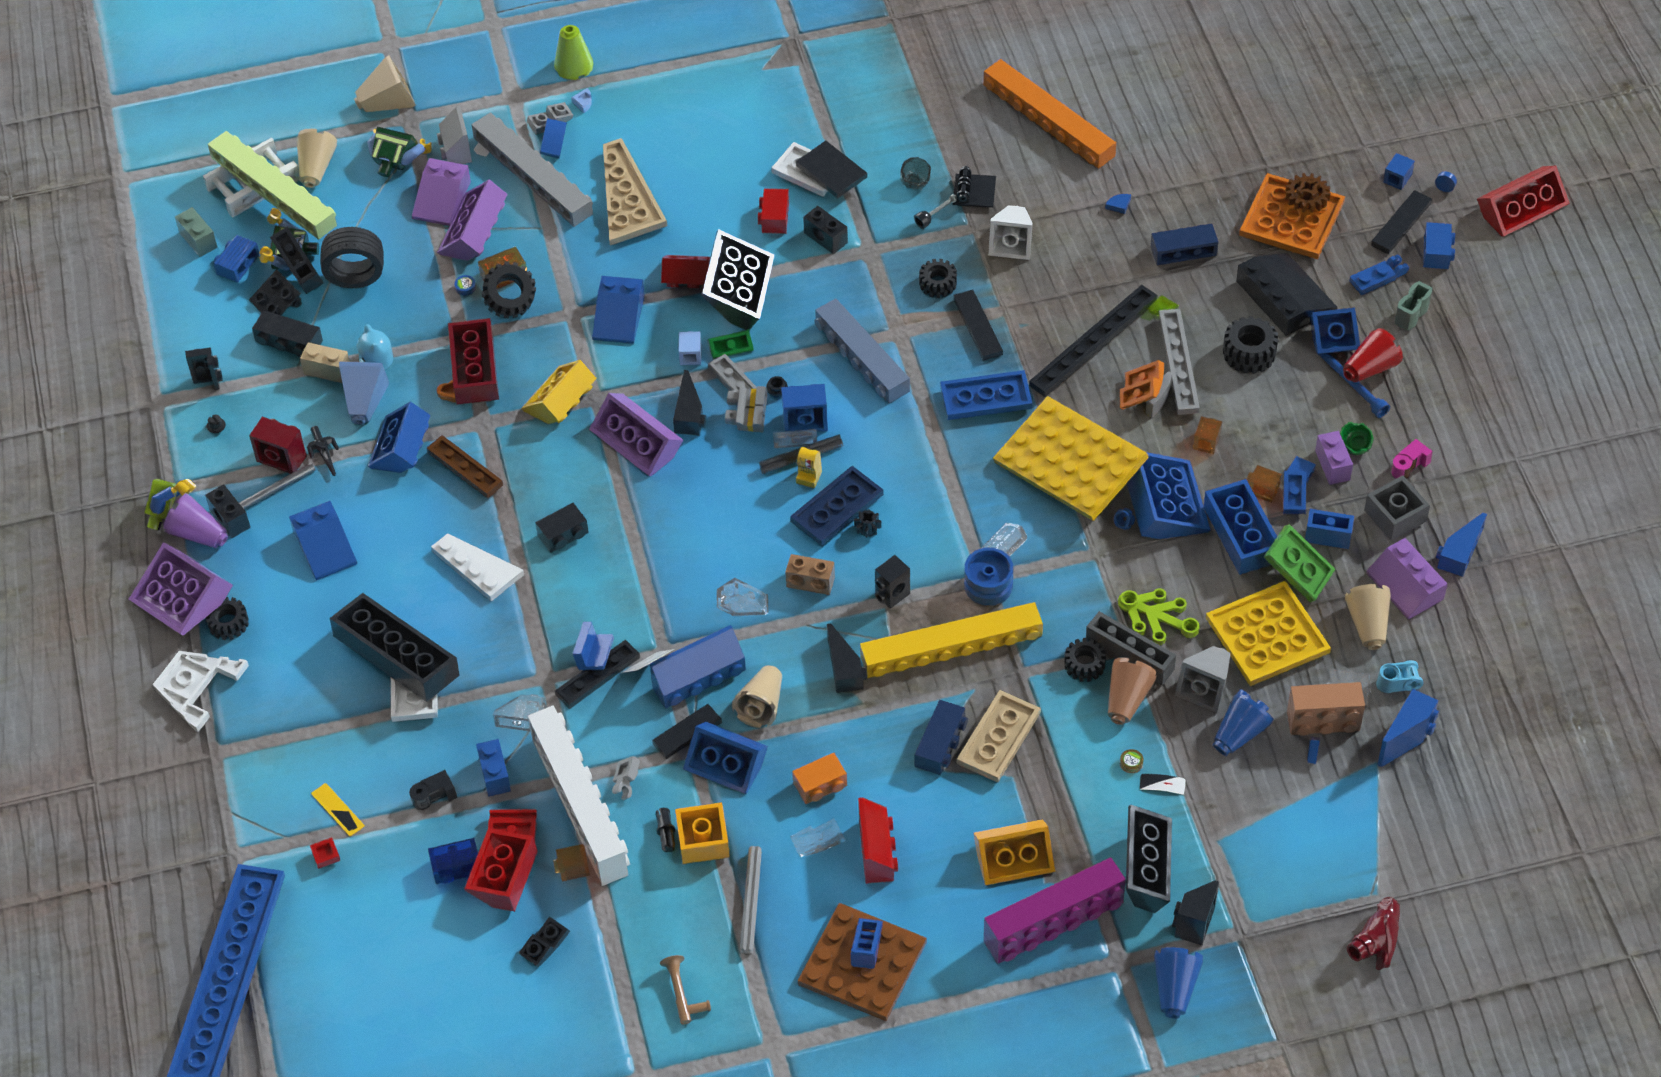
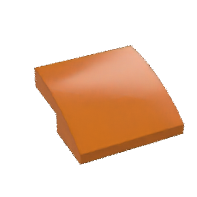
M1157 360L1125 372V387L1120 389V409L1124 410L1157 397L1163 381V362Z

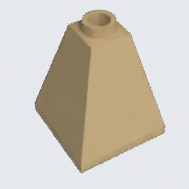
M390 55L382 60L355 92L357 97L354 98V101L358 108H363L365 112L412 108L416 106L405 79Z

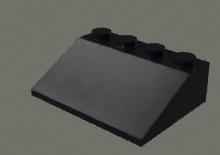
M718 229L701 296L729 323L750 331L760 319L774 255Z
M1288 253L1255 256L1238 265L1236 282L1285 336L1310 324L1312 312L1337 310L1338 308Z

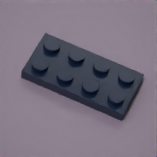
M851 466L790 516V522L819 545L823 546L859 516V512L865 511L883 496L884 490L854 466Z

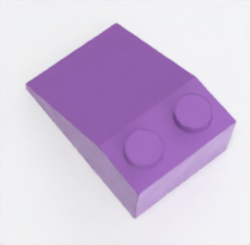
M429 158L420 181L412 219L450 226L471 183L468 165Z

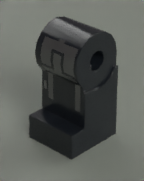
M446 770L414 784L409 791L413 806L419 810L427 809L433 802L447 797L448 801L457 798L454 785Z

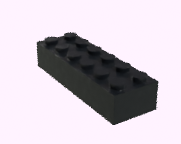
M364 593L360 594L329 618L333 637L426 702L460 676L457 657Z

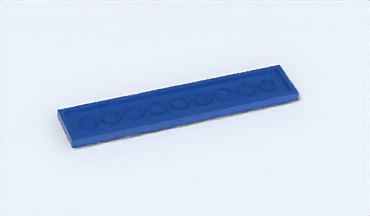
M242 864L237 865L167 1077H220L285 878L284 871Z

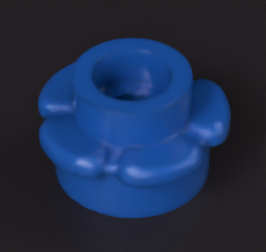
M1128 508L1119 509L1114 515V523L1118 528L1127 530L1135 523V516L1132 515V511Z

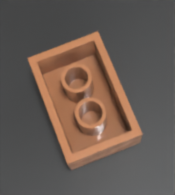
M1361 682L1291 686L1287 707L1290 734L1305 736L1314 733L1330 734L1332 732L1352 733L1360 731L1365 709Z

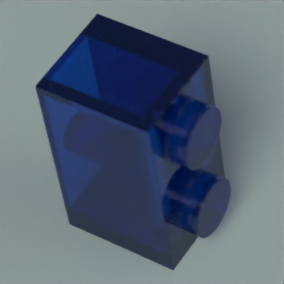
M475 838L428 848L436 884H447L456 879L469 878L478 855Z

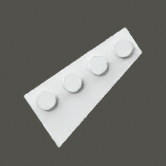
M446 534L431 546L434 554L490 601H493L524 576L523 569L450 534Z

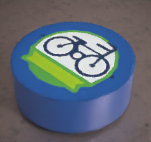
M462 275L455 280V290L459 295L467 296L476 290L475 280L469 275Z

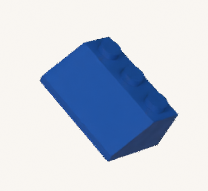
M410 401L386 415L368 467L397 473L413 468L418 460V451L423 445L424 433L429 427L430 414Z
M704 722L695 727L683 769L746 794L762 768L768 746Z

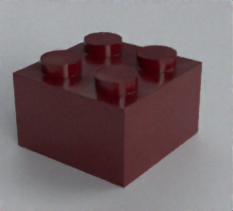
M262 416L249 435L256 462L292 474L299 469L307 457L301 431L293 425L288 426L275 419Z

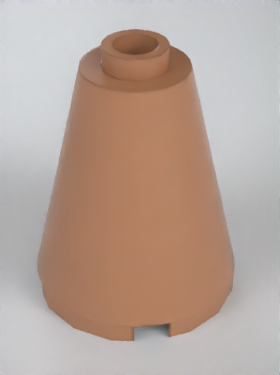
M1129 658L1114 659L1112 664L1108 716L1113 723L1119 725L1130 722L1157 678L1156 671L1152 667L1140 661H1136V664L1128 663Z

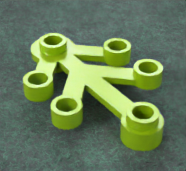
M1157 588L1153 592L1140 595L1132 590H1127L1118 598L1120 609L1129 613L1133 624L1132 630L1142 636L1145 634L1146 625L1140 620L1138 611L1146 614L1153 632L1152 641L1160 646L1166 642V633L1162 631L1159 621L1181 630V633L1186 638H1194L1199 633V622L1196 619L1186 618L1182 621L1164 613L1172 610L1182 613L1186 610L1187 605L1186 600L1181 597L1175 598L1174 601L1165 602L1166 591L1164 589ZM1154 601L1157 604L1149 606L1144 603Z

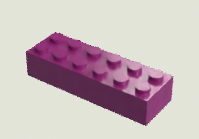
M1110 857L985 917L984 943L997 964L1003 961H1011L1018 954L1024 951H1031L1038 944L1046 940L1052 941L1059 934L1067 930H1075L1080 924L1088 920L1093 921L1108 910L1118 909L1124 903L1126 879Z

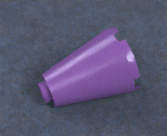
M184 494L178 498L176 502L179 505L176 509L171 508L163 525L165 532L213 548L223 546L228 538L226 534L227 529L190 495Z

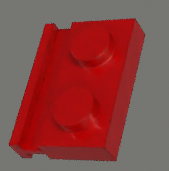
M536 809L489 810L488 828L533 836L534 842L536 841Z

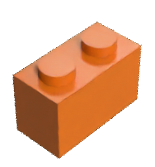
M831 753L792 771L793 784L805 804L817 802L823 796L832 792H839L847 786V773L835 753Z

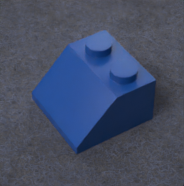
M1355 307L1312 312L1310 316L1311 332L1318 355L1357 350L1360 346Z

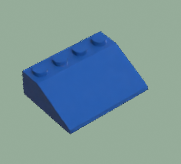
M1147 452L1149 458L1127 482L1141 536L1165 539L1208 533L1210 526L1190 460Z

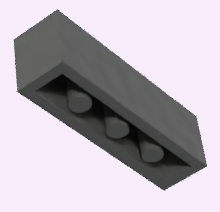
M1100 611L1086 626V642L1094 639V644L1099 642L1101 647H1104L1105 653L1115 659L1129 658L1128 663L1136 664V661H1140L1149 665L1156 671L1157 678L1155 682L1163 685L1175 670L1176 654Z

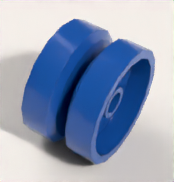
M982 548L975 550L968 556L965 562L964 590L971 600L981 605L994 606L1009 598L1013 590V562L1004 551L996 548Z

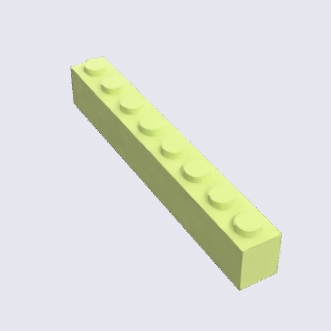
M225 131L208 143L209 152L213 160L318 240L337 226L336 213L331 207L325 206L318 197H313L303 186L297 185L290 176H285L277 166H272L262 155L256 154L249 145H244L237 136H232L229 132Z

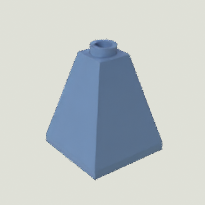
M339 362L351 421L358 425L369 422L389 385L383 364Z

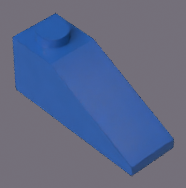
M1481 513L1448 537L1444 547L1439 546L1436 558L1439 559L1438 569L1464 576L1483 531L1487 517L1486 513Z

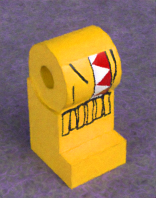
M801 447L797 458L798 475L796 477V484L815 488L822 473L820 451Z

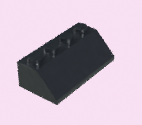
M1129 805L1126 891L1134 907L1156 913L1170 902L1172 818Z

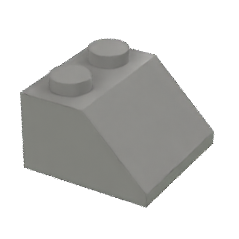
M457 106L439 124L440 133H437L439 145H443L440 148L442 160L446 159L448 162L466 164L471 163L472 159L461 107Z

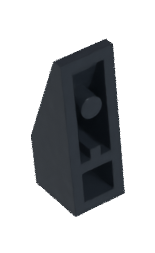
M288 226L270 237L306 294L324 284Z
M684 370L673 418L674 433L700 436L701 428L706 426V415H703L702 404L688 370Z
M831 623L827 624V638L836 693L864 690L863 680H867L866 666L861 667L860 657Z

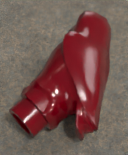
M1392 897L1383 898L1377 904V912L1365 923L1362 932L1355 935L1352 942L1347 945V953L1352 960L1359 962L1362 959H1368L1375 955L1377 970L1390 967L1399 931L1400 904L1396 899Z

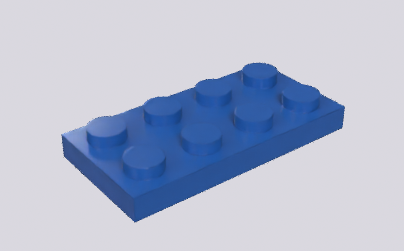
M1025 370L940 382L947 420L1033 408Z

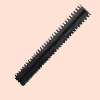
M840 434L803 447L809 450L820 451L821 454V451L822 453L823 450L826 452L828 448L831 451L833 447L836 449L838 445L841 447L842 444L843 446ZM801 447L760 461L759 466L762 474L763 471L765 473V470L768 472L769 469L770 471V468L773 471V467L778 469L780 465L782 467L783 464L786 466L785 463L788 466V462L793 464V460L796 463L795 460L798 458Z

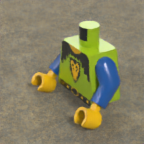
M154 479L145 509V514L150 515L147 527L160 530L163 519H166L170 509L173 508L175 498L179 495L183 496L185 493H191L196 488L195 484L189 479L181 480L177 484Z

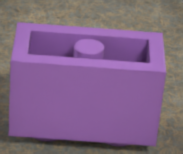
M1339 431L1318 435L1315 452L1329 485L1350 481L1353 463Z

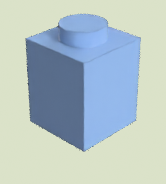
M679 332L680 365H701L702 344L700 332Z

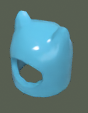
M369 324L365 325L364 333L357 341L359 362H364V358L365 362L382 363L386 370L394 359L390 340L383 332L372 329Z

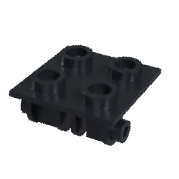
M963 166L959 174L956 173L953 194L957 196V201L952 203V205L993 208L996 176L974 175L970 167Z
M277 269L249 299L261 313L265 310L278 315H282L290 306L298 308L302 305L301 298L299 297L301 293Z

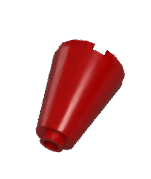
M1381 328L1371 331L1343 366L1345 378L1352 382H1359L1400 364L1403 359L1402 349L1400 345L1396 347L1394 344L1395 338L1393 335Z

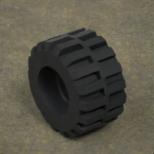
M508 261L504 262V265H501V263L497 264L495 268L492 267L489 273L486 274L482 287V297H484L485 306H489L488 310L491 313L495 311L496 316L500 317L501 314L504 315V318L509 319V316L516 318L518 314L523 315L527 309L529 310L534 300L536 282L535 279H532V273L525 271V266L519 267L516 262L510 265ZM502 281H513L520 287L521 295L513 300L504 299L498 294L496 287Z
M1248 316L1246 319L1241 317L1239 321H1232V325H1228L1224 335V360L1228 361L1230 367L1234 366V370L1238 372L1242 370L1246 374L1248 372L1256 374L1257 371L1263 372L1266 368H1270L1272 362L1275 361L1278 345V333L1275 332V327L1270 326V322L1267 320L1262 321V318L1259 317L1254 319L1253 316ZM1244 344H1254L1256 346H1247Z

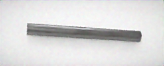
M310 463L239 502V504L245 510L316 469Z

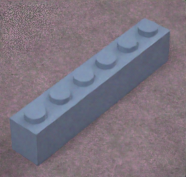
M836 298L815 309L816 319L814 322L816 327L820 331L823 330L828 340L839 348L843 357H847L851 361L855 370H859L863 374L865 381L874 386L881 398L884 397L888 403H891L910 392V378Z

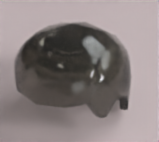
M919 157L908 158L903 162L900 170L901 182L907 188L913 190L923 189L930 180L931 166Z

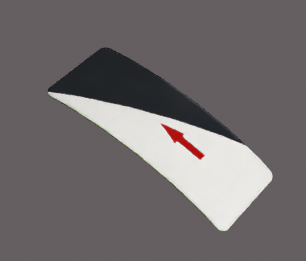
M1141 774L1140 790H1159L1183 795L1186 780L1169 775Z

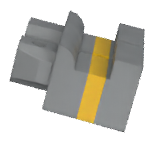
M740 386L739 391H728V405H738L737 410H726V424L737 425L738 430L763 433L767 404L766 387L757 386V389H747L744 386Z

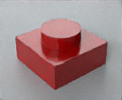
M332 837L310 845L318 869L341 861Z

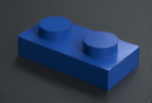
M1284 471L1283 514H1306V471Z

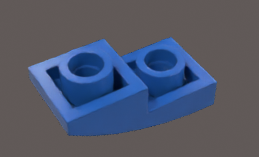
M547 118L540 154L560 158L566 122Z

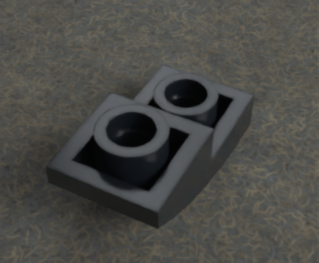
M549 916L536 936L532 934L518 954L539 967L560 946L570 933V930Z

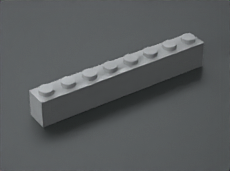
M490 112L471 124L474 139L573 227L593 215V202L588 195H584L576 184L569 182L562 172L559 173L549 161H545L537 150L534 151L529 147L524 139L521 140L513 129L505 126L500 118H496Z

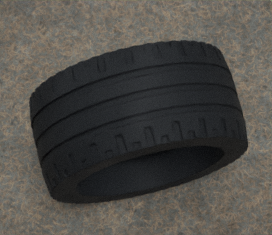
M343 227L328 233L322 241L320 265L323 276L330 283L343 288L356 289L373 284L380 278L383 271L384 251L381 240L372 231L361 227ZM352 253L365 256L367 259L350 262L336 257Z

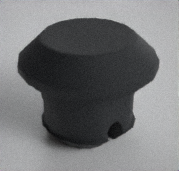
M216 414L212 415V418L209 417L206 424L207 430L211 433H219L226 427L225 421Z

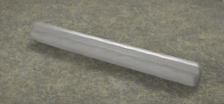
M751 846L748 851L740 952L742 954H752L754 949L762 854L761 847Z

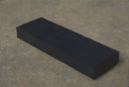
M706 704L654 738L652 743L663 757L668 759L691 744L697 725L708 722L718 726L722 723V718L709 704Z

